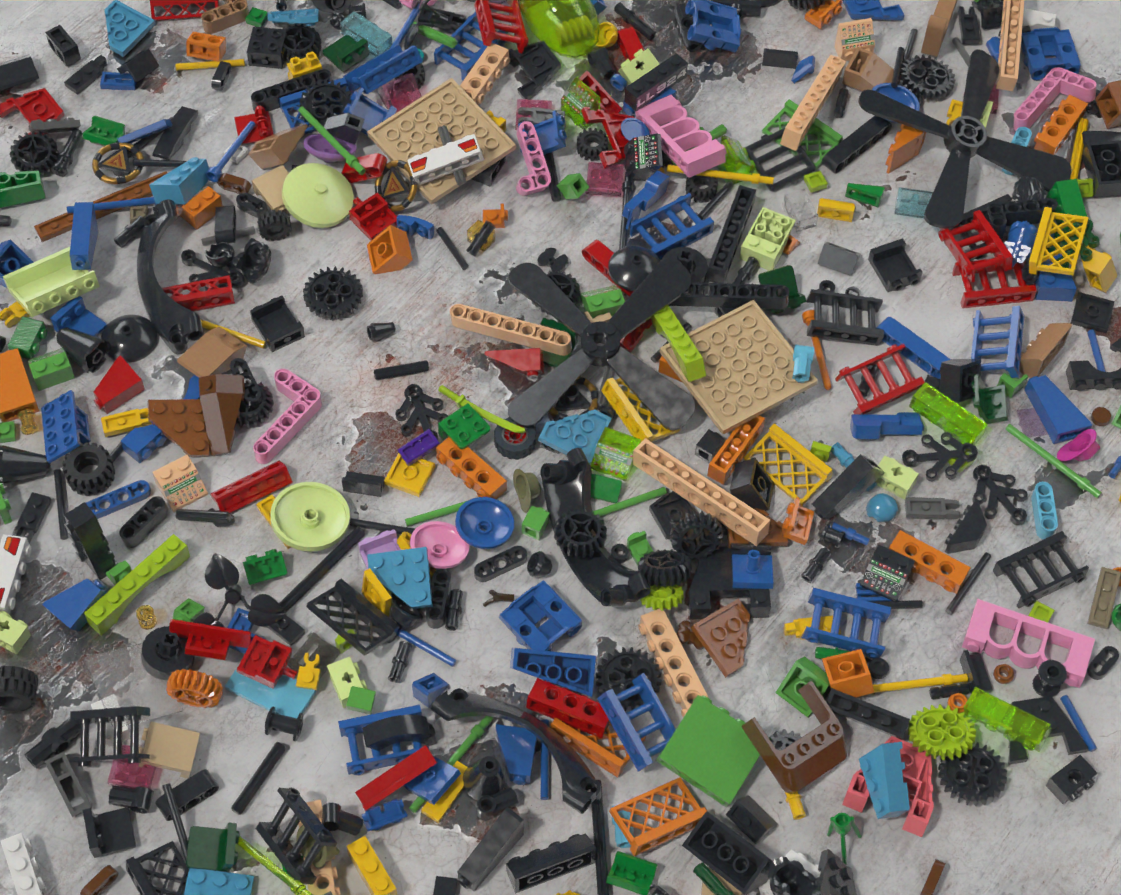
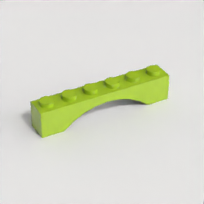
M669 305L651 317L653 327L658 335L662 334L669 342L682 373L688 382L705 377L706 371L703 357Z
M175 534L171 535L84 612L88 624L102 636L117 623L127 606L145 587L160 576L176 570L190 557L188 546Z

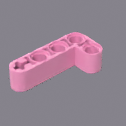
M524 121L520 124L516 134L529 175L523 176L518 181L516 191L522 196H527L546 190L551 182V176L535 127L531 122ZM527 145L534 146L535 151L528 150ZM532 162H538L540 164V168L534 167ZM538 178H543L546 184H540ZM521 183H527L529 189H523Z

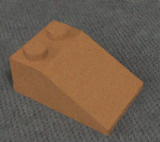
M217 327L206 332L177 359V362L197 377L222 374L230 370V363L233 359L244 358L247 345L226 332L225 329Z

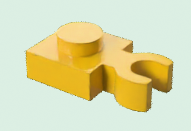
M952 99L947 112V117L949 118L946 122L947 125L952 124L956 118L961 116L962 101Z
M305 653L304 661L306 666H299L296 687L317 691L321 670L315 667L320 663V656L316 654L315 660L309 661V653Z

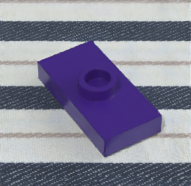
M428 429L397 451L409 467L435 450L440 443L430 429Z

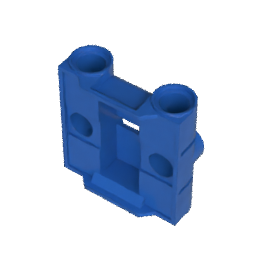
M689 0L687 2L685 12L687 15L693 16V25L690 26L687 34L688 40L704 44L709 50H715L716 48L730 52L738 50L741 28L737 8L709 0Z
M1058 27L1040 28L1022 33L1023 63L1028 67L1033 80L1044 78L1046 72H1050L1053 68L1058 67L1076 74L1079 73L1081 63L1069 29L1060 30ZM1046 56H1055V57H1056V58H1046V59H1045Z
M544 580L527 590L499 615V619L516 636L517 642L532 650L552 651V643L565 633L572 637L582 627V620ZM556 607L559 608L560 611L555 612L551 609ZM544 617L548 618V620L538 628L534 626ZM527 631V632H529L530 634L527 635V636H524V635L521 634V632Z

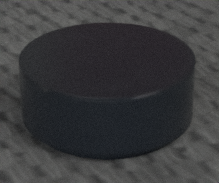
M882 658L872 659L868 666L871 677L875 679L886 677L889 671L887 661Z

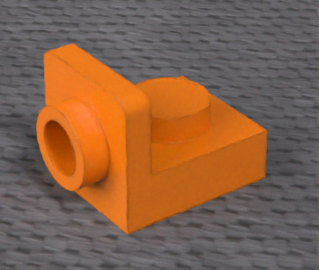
M500 203L501 209L483 210V225L487 220L495 225L496 228H505L504 221H508V210H504V203Z

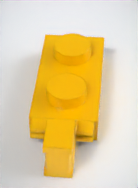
M822 616L819 630L831 632L833 616ZM813 617L798 618L791 623H785L783 628L784 635H796V638L806 640L801 637L806 626L811 627Z

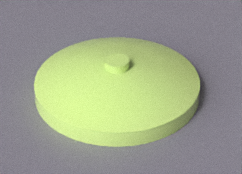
M308 163L294 168L287 175L282 187V199L286 209L295 219L308 226L317 228L335 226L346 219L349 215V210L353 206L354 195L348 180L339 171L324 164Z
M302 482L291 485L279 493L271 507V526L274 533L283 543L297 550L320 551L338 543L348 530L350 511L346 500L338 491L322 483Z

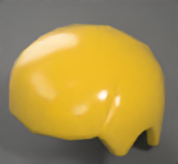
M610 22L599 24L595 31H593L594 40L592 41L601 48L613 46L618 38L616 26Z

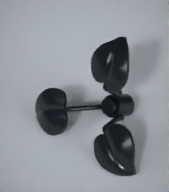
M430 0L412 1L411 6L413 9L420 4V11L423 8L430 11L428 16L430 23H413L404 39L405 50L410 48L418 33L419 26L433 28L435 25L441 29L446 26L448 16L428 6L427 3Z
M217 553L213 554L205 570V581L208 586L216 590L225 587V601L216 618L211 613L205 612L198 615L193 623L224 627L218 620L222 616L227 604H236L240 600L250 610L248 620L256 626L272 625L284 616L285 610L279 605L277 600L267 594H259L253 597L251 606L248 605L245 596L241 595V587L237 584L239 572L236 566L224 556Z

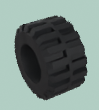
M84 443L83 446L80 445L70 451V454L65 455L62 469L68 485L74 492L77 491V494L80 495L84 493L85 496H90L92 493L93 495H98L97 492L106 491L105 487L109 488L111 486L110 481L115 479V468L109 452L102 445L97 446V443H92V445ZM87 466H98L90 473H80Z
M0 666V710L19 711L33 707L36 703L38 676L25 668Z

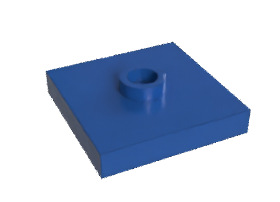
M433 756L437 763L406 783L404 787L435 805L461 773L457 768Z

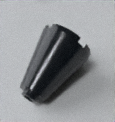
M65 327L60 329L56 335L57 343L87 373L89 371L92 373L96 372L105 363L106 358L104 356L106 352H110V344L107 340Z
M0 445V450H3L0 452V477H2L0 483L4 484L46 475L47 471H50L51 463L47 462L46 455Z
M486 756L467 767L464 772L463 783L468 795L478 800L481 796H491L502 791L505 777L498 760L492 756Z

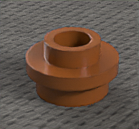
M1001 664L994 669L993 676L997 682L1008 684L1014 678V671L1011 666ZM1000 673H1005L1007 677L1001 676Z

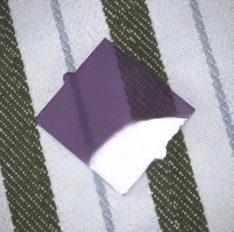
M1035 408L1017 410L1018 425L1021 426L1023 434L1027 437L1048 435Z

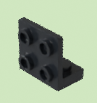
M1004 0L972 1V5L981 11V28L1001 27Z
M254 26L247 48L249 66L283 69L282 50L287 34L286 29Z
M128 807L95 815L91 808L82 810L89 849L94 858L136 847Z

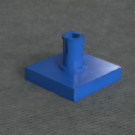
M750 550L748 555L732 554L733 588L773 589L772 555H760V552L757 550Z

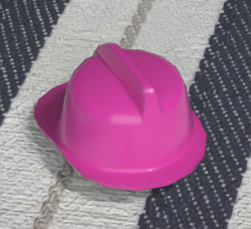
M1087 429L1081 432L1076 438L1060 448L1057 452V459L1068 461L1074 458L1077 461H1086L1093 457L1100 449L1096 441V431Z

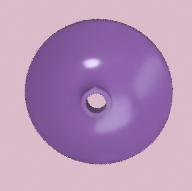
M321 134L310 135L304 139V148L314 157L327 163L345 160ZM334 137L351 155L356 153V145Z

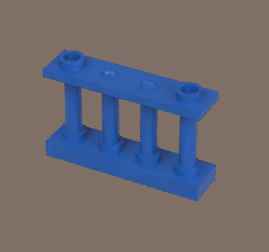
M476 12L469 16L451 35V37L458 41L455 48L442 44L434 51V63L438 65L444 59L461 69V80L466 78L487 48L483 41L470 34L474 29L480 31ZM498 31L499 33L508 34L506 31ZM466 39L481 49L474 53L459 43ZM495 39L492 43L503 47L507 41ZM455 49L469 57L470 60L467 63H463L449 55V53Z
M397 44L347 73L343 78L345 77L349 91L352 92L361 86L364 88L363 93L369 94L423 62L416 46H411L402 51L400 44Z
M688 193L658 210L634 220L630 224V236L633 237L640 233L650 245L651 251L662 260L663 256L671 249L687 247L713 233L714 221L711 217L705 220L699 218L690 207L691 194ZM684 210L696 225L687 228L677 217L676 213ZM670 218L681 233L672 236L661 221ZM654 225L666 241L657 243L646 229Z
M1013 306L1012 314L1009 316L984 319L980 310H976V317L973 318L974 335L971 359H981V356L1008 355L1005 362L981 364V371L1005 369L1009 372L1011 378L1019 377L1025 319L1020 306ZM1009 323L1011 325L1008 331L984 334V326ZM1009 339V344L1005 347L982 349L983 341Z
M813 587L808 597V603L815 606L811 627L806 626L801 638L811 643H822L849 651L862 649L863 654L867 657L880 658L885 650V646L878 645L881 622L885 623L890 616L891 607ZM823 607L833 609L834 611L831 632L819 630ZM842 612L853 615L850 637L838 635ZM861 617L873 621L870 643L858 640Z
M644 673L632 681L633 687L617 695L613 689H610L597 698L638 772L653 763L651 757L663 751L676 730L654 692L650 680ZM639 693L645 704L626 713L620 702ZM649 711L655 722L636 731L630 720ZM660 730L665 741L646 749L641 738Z
M420 704L338 721L341 737H348L352 762L346 763L348 775H361L365 771L396 765L422 748L421 743L412 741L414 749L401 751L399 742L392 744V754L381 756L380 751L371 749L373 758L360 760L356 739L358 733H363V727L375 721L398 715H422Z

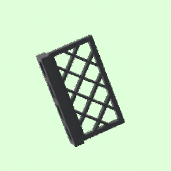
M342 578L336 581L333 588L309 601L306 605L311 612L364 656L385 642L391 643L394 641L399 626ZM333 596L337 601L329 600V597ZM315 605H326V610L319 609ZM329 606L340 607V611L330 610ZM343 608H347L352 613L344 612ZM330 616L340 617V622L333 621ZM344 618L354 619V624L344 622ZM358 620L363 621L366 625L358 624ZM345 628L354 629L355 634L346 632ZM359 630L369 631V636L359 635ZM373 632H376L381 637H374ZM359 641H367L369 646L365 648Z
M173 841L136 859L133 856L126 860V871L140 895H158L157 892L160 895H184L180 894L183 884L186 885L187 880L185 878L188 877L189 869ZM169 849L172 850L174 854L172 861L161 859L163 852ZM146 860L156 862L153 871L144 869L141 863ZM159 863L170 866L167 875L156 872ZM173 867L184 871L182 879L170 876ZM154 876L166 879L163 888L152 885ZM168 881L180 883L177 892L166 890Z

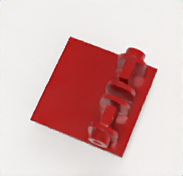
M262 106L256 107L255 114L234 117L238 136L250 121L255 122V127L242 144L257 142L273 135L269 111L265 112Z

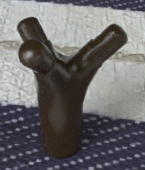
M492 589L489 591V594L493 597L483 603V606L486 607L490 603L498 601L513 602L514 594L498 593Z

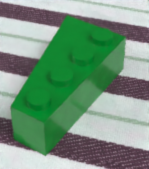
M39 171L15 172L12 175L0 172V208L46 198Z
M1077 179L1057 181L1048 193V198L1055 199L1058 202L1057 213L1087 217ZM1055 219L1057 225L1064 223L1063 220ZM1084 235L1083 243L1087 247L1089 246L1088 239Z

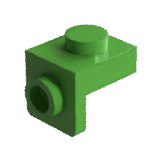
M124 560L106 572V576L116 585L132 570L130 565Z

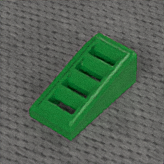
M848 183L845 197L879 207L885 188Z

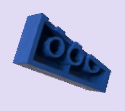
M1060 253L1054 256V258L1057 260L1062 257V254ZM1050 259L1042 262V265L1049 266L1053 264ZM1040 271L1038 279L1034 282L1037 289L1035 294L1036 300L1072 302L1077 290L1072 275Z
M512 648L511 669L590 697L593 695L596 656Z

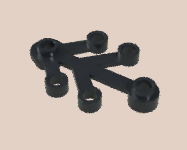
M187 249L181 254L183 264L187 266L195 265L208 271L201 274H191L189 276L190 283L230 275L232 288L241 287L245 282L244 275L237 271L236 267H233L231 263L227 265L229 272H226L222 267H215L196 258L193 250ZM227 282L221 283L217 287L228 286Z
M410 384L404 391L405 401L400 409H397L395 412L398 421H405L407 419V410L413 403L415 407L407 422L401 426V434L405 437L411 436L413 433L412 427L419 418L423 432L430 429L438 440V434L436 431L431 430L427 417L437 420L438 423L441 422L440 419L448 417L445 413L436 412L443 409V401L440 398H433L424 394L419 385ZM421 401L432 405L433 410L422 406Z
M944 432L941 435V443L943 445H951L956 449L950 451L935 441L931 435L926 434L921 438L922 445L924 447H931L937 452L917 454L914 450H906L902 454V461L904 465L912 467L917 462L938 460L932 468L926 471V479L933 482L937 479L938 472L950 459L958 458L952 466L945 469L946 478L954 479L957 476V471L965 462H971L977 458L978 450L975 445L971 443L962 444L953 438L951 433ZM949 437L950 439L946 441L943 438ZM925 439L931 440L929 443L924 442ZM966 452L972 453L970 455H965ZM908 458H912L913 461H910V462H909V461H907V459H908ZM953 471L954 474L950 475L948 472ZM934 473L935 476L930 477L928 474Z
M987 465L977 466L973 471V478L977 481V487L972 501L977 500L980 505L984 502L985 495L983 491L986 484L990 489L988 506L984 511L985 518H995L997 513L995 507L998 499L1011 515L1010 520L1014 525L1024 524L1027 518L1026 511L1022 508H1015L1005 495L1015 497L1018 502H1024L1028 495L1027 491L1011 488L1016 481L1013 475L993 473ZM994 481L1003 482L1005 487L996 485Z

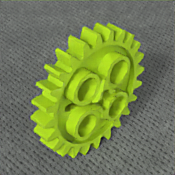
M939 704L938 708L931 705L930 710L923 707L922 712L917 710L916 715L911 716L907 734L909 735V741L913 742V747L919 746L918 752L926 751V757L933 754L934 759L941 756L942 760H945V756H948L953 760L954 755L961 758L962 753L968 754V749H972L976 739L975 724L970 723V717L965 718V712L957 713L958 708L952 711L949 705L946 709H943L941 704Z

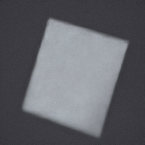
M142 643L84 657L105 709L131 706L150 707V716H142L139 723L183 712L181 702L172 699L167 694L166 685L168 680H161L151 676L143 667L141 661ZM125 718V721L122 722V727L130 725L131 721ZM109 719L114 729V722H112V719Z

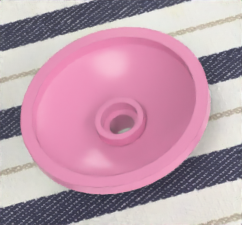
M432 521L418 526L411 535L410 548L427 547L429 566L433 568L446 569L455 567L466 559L469 552V544L459 536L456 526L446 522Z

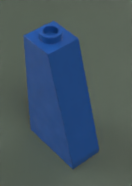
M75 202L70 245L72 270H91L98 237V226L93 202Z
M1046 375L1035 376L1028 380L1024 391L1053 444L1072 440L1081 432L1091 429L1092 423Z

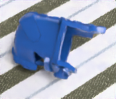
M1027 221L1014 222L1010 227L1008 240L1004 243L1013 256L1012 268L1016 263H1024L1032 253L1038 228Z

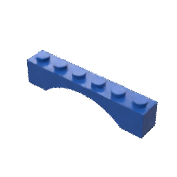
M196 375L190 378L189 387L184 399H200L199 377ZM151 424L145 427L134 428L121 440L123 450L138 463H141L144 459L149 458L157 447L162 446L167 437L156 425Z

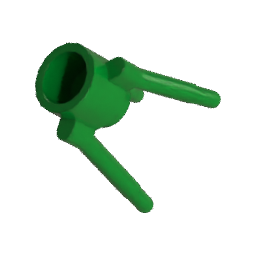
M838 813L830 818L831 823L827 836H831L833 828L840 834L842 862L847 865L845 835L848 834L851 827L858 838H861L862 835L854 822L853 816H849L846 813Z

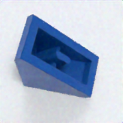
M435 673L429 674L413 682V697L430 708L434 700L447 689L449 684Z

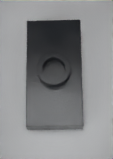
M286 614L278 622L266 626L290 646L305 633V630Z

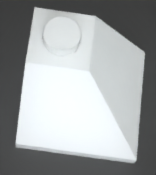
M1024 8L1022 26L1029 25L1031 31L1040 28H1054L1056 14Z

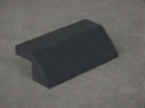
M30 54L0 63V91L39 79Z

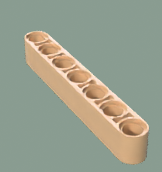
M455 304L450 308L452 324L457 328L531 348H541V350L562 356L568 355L572 351L571 337L567 332L463 304Z

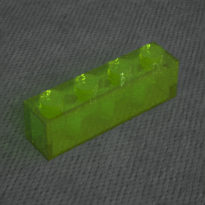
M926 382L912 396L909 407L916 413L928 419L929 422L935 424L944 432L951 433L952 437L962 444L971 443L975 445L984 435L988 424Z
M977 687L974 688L964 706L965 715L970 717L972 722L977 723L978 721L984 724L988 730L992 732L998 731L1006 739L1022 743V746L1030 751L1036 750L1040 752L1051 732V724Z

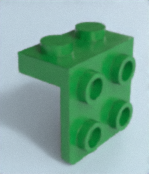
M469 403L438 423V434L441 439L445 440L449 437L462 450L490 432L488 423Z

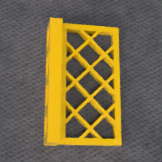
M1044 207L1029 260V273L1037 274V271H1045L1074 276L1089 217L1052 212V208ZM1054 220H1063L1064 223L1057 226ZM1075 222L1083 223V225L1075 228L1072 224ZM1068 226L1071 231L1064 233L1061 229ZM1055 232H1058L1061 235L1056 239H1053L1050 236ZM1076 234L1079 239L1072 242L1068 237ZM1062 240H1065L1068 243L1063 247H1060L1057 244ZM1053 245L1057 250L1049 253L1046 248ZM1072 248L1075 253L1068 256L1065 251ZM1061 253L1064 258L1056 261L1054 256ZM1050 259L1053 262V264L1049 266L1042 265V262ZM1066 262H1069L1071 264V269L1063 268L1061 265Z
M612 377L606 380L601 391L638 445L645 438L653 442L680 431V429L668 430L661 424L657 425L650 422V418L655 417L649 410L640 407L642 402L636 395L629 393V388H627L626 392L619 387L620 384L628 387L620 378L615 380ZM628 398L638 401L637 406L631 404ZM638 412L647 415V420L642 419ZM648 427L658 430V433L653 435Z
M775 423L769 428V432L744 457L746 461L751 459L754 454L763 453V462L759 463L761 466H764L765 471L766 466L777 465L778 473L769 474L767 471L766 473L774 482V485L793 500L798 497L795 494V489L806 488L807 494L800 499L799 505L801 506L825 482L832 478L833 469ZM770 438L776 443V448L765 449L764 444ZM778 452L789 453L790 460L779 461ZM765 453H776L777 461H765ZM801 463L805 466V472L793 471V464ZM791 464V472L780 473L779 465ZM808 475H816L820 480L816 484H808ZM794 476H805L806 484L795 485ZM780 477H792V485H783Z

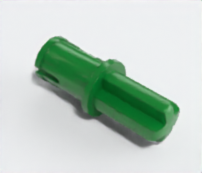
M816 647L815 658L823 659L851 651L840 650L838 647H835V649Z

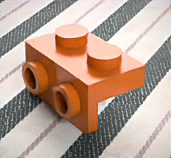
M829 0L825 2V5H820V8L810 9L805 14L804 19L821 29L825 24H829L835 15H839L842 10V0Z
M796 497L794 502H790L786 509L788 517L783 522L782 528L785 529L783 537L805 545L808 541L814 511L800 506V498Z

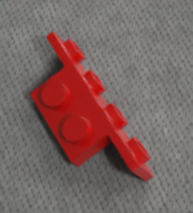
M171 619L169 623V631L171 633H176L178 637L188 639L185 654L226 660L229 646L248 648L251 643V632L174 619Z

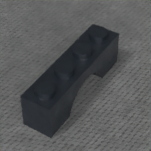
M1088 360L1070 361L1068 364L1066 376L1070 390L1121 389V368L1113 372H1104L1093 367Z

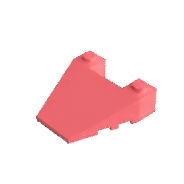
M891 736L885 743L902 742L903 749H900L901 762H905V769H902L903 783L907 782L910 810L907 811L908 814L902 830L922 837L934 808L932 801L931 754L926 757V751L918 752L919 746L913 747V744ZM860 769L853 775L842 805L862 813L870 794L863 772Z

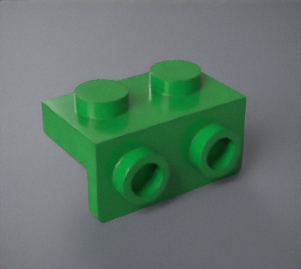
M93 116L91 127L83 132V139L105 146L118 142L117 138L125 135V125Z
M617 851L606 883L637 894L648 895L650 885H652L655 877L657 864Z

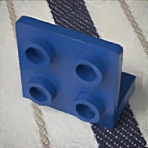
M81 296L67 302L51 317L56 332L68 327L97 336L107 326L103 320L86 309Z

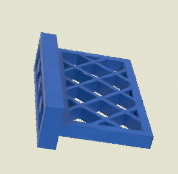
M345 77L334 80V85L341 82V88L347 86ZM305 90L279 98L280 108L290 128L295 127L298 122L308 125L305 135L315 132L313 126L309 127V122L299 119L300 113L296 117L288 113V111L293 109L299 110L301 105L300 98H302V92H305ZM316 97V98H315V99L318 100V101L322 100V99L319 98V97Z

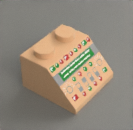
M871 18L838 24L834 47L839 58L850 61L857 47L874 52L875 40Z
M188 455L152 472L156 485L173 512L208 495L201 477Z

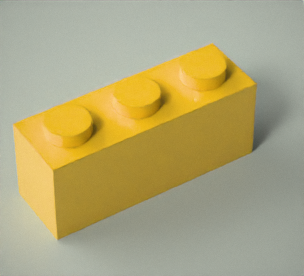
M366 836L346 846L348 856L371 895H397L395 885Z

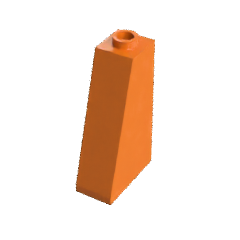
M18 348L1 353L0 419L2 423L39 412Z

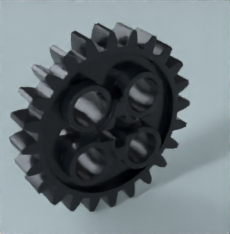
M922 54L921 58L915 55V58L910 57L909 60L906 59L905 63L902 64L900 80L903 81L902 85H907L906 88L908 90L911 89L913 94L915 92L918 93L917 97L923 95L924 99L927 96L931 100L934 97L939 100L940 96L945 98L946 94L949 95L950 91H952L956 80L954 79L955 74H951L953 70L948 69L949 65H943V60L938 62L937 57L934 60L931 59V55L928 58H925L924 54Z
M325 79L324 84H322L318 80L317 86L311 83V88L306 87L305 92H302L300 107L303 106L323 127L327 118L336 116L334 113L345 114L343 110L348 103L351 104L352 102L349 100L351 91L346 92L347 86L341 88V82L334 85V80L329 84ZM316 97H319V98H321L322 100L318 101V100H316L315 98H316ZM317 113H321V114H323L324 116H321V117H320V116H317L316 114H317Z
M336 266L333 270L327 267L325 272L320 269V274L314 272V278L308 277L309 282H305L303 298L306 307H309L310 312L315 311V316L322 314V319L326 316H329L330 320H332L333 316H336L337 320L340 318V315L346 317V312L353 314L352 308L358 309V304L362 303L363 289L360 279L356 278V274L351 275L350 270L344 272L343 267L340 271L337 270Z
M622 647L621 653L614 649V656L607 653V660L602 658V665L597 667V671H599L596 672V679H598L596 680V686L599 687L598 693H605L613 689L617 695L633 687L632 681L642 673L650 680L654 692L659 693V686L662 683V679H660L662 673L658 671L659 664L653 665L655 658L648 660V652L641 655V649L636 653L633 651V647L630 648L629 652H626V649ZM629 664L631 667L624 668L622 665ZM617 679L619 682L612 683L610 680ZM639 693L620 703L624 706V711H627L628 706H631L633 710L636 705H643V700Z
M979 742L972 749H968V754L962 753L961 758L954 755L953 760H951L948 756H945V760L941 758L938 770H940L938 778H942L940 785H946L944 792L951 791L950 798L957 796L958 803L964 799L967 806L970 801H973L975 806H977L978 801H981L983 805H986L987 799L993 802L994 797H999L1001 791H1004L1007 777H1005L1007 770L1004 769L1005 762H999L1001 756H993L994 749L989 752L986 751L987 745L979 748ZM975 758L977 762L974 772V780L972 784V789H969L968 785L971 775V768L973 759ZM956 779H962L965 782H959ZM978 783H982L985 786H979Z

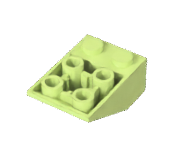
M762 207L741 246L739 259L747 261L749 257H754L756 259L753 263L756 260L759 262L757 266L769 271L773 270L781 257L796 220Z

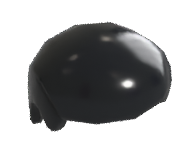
M221 242L215 245L212 244L209 251L205 250V255L213 266L225 267L233 260L235 251L227 242Z

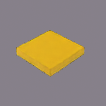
M398 453L384 480V485L420 497L435 468V463L421 458L408 467Z
M369 568L364 571L362 594L369 602L389 617L392 597Z

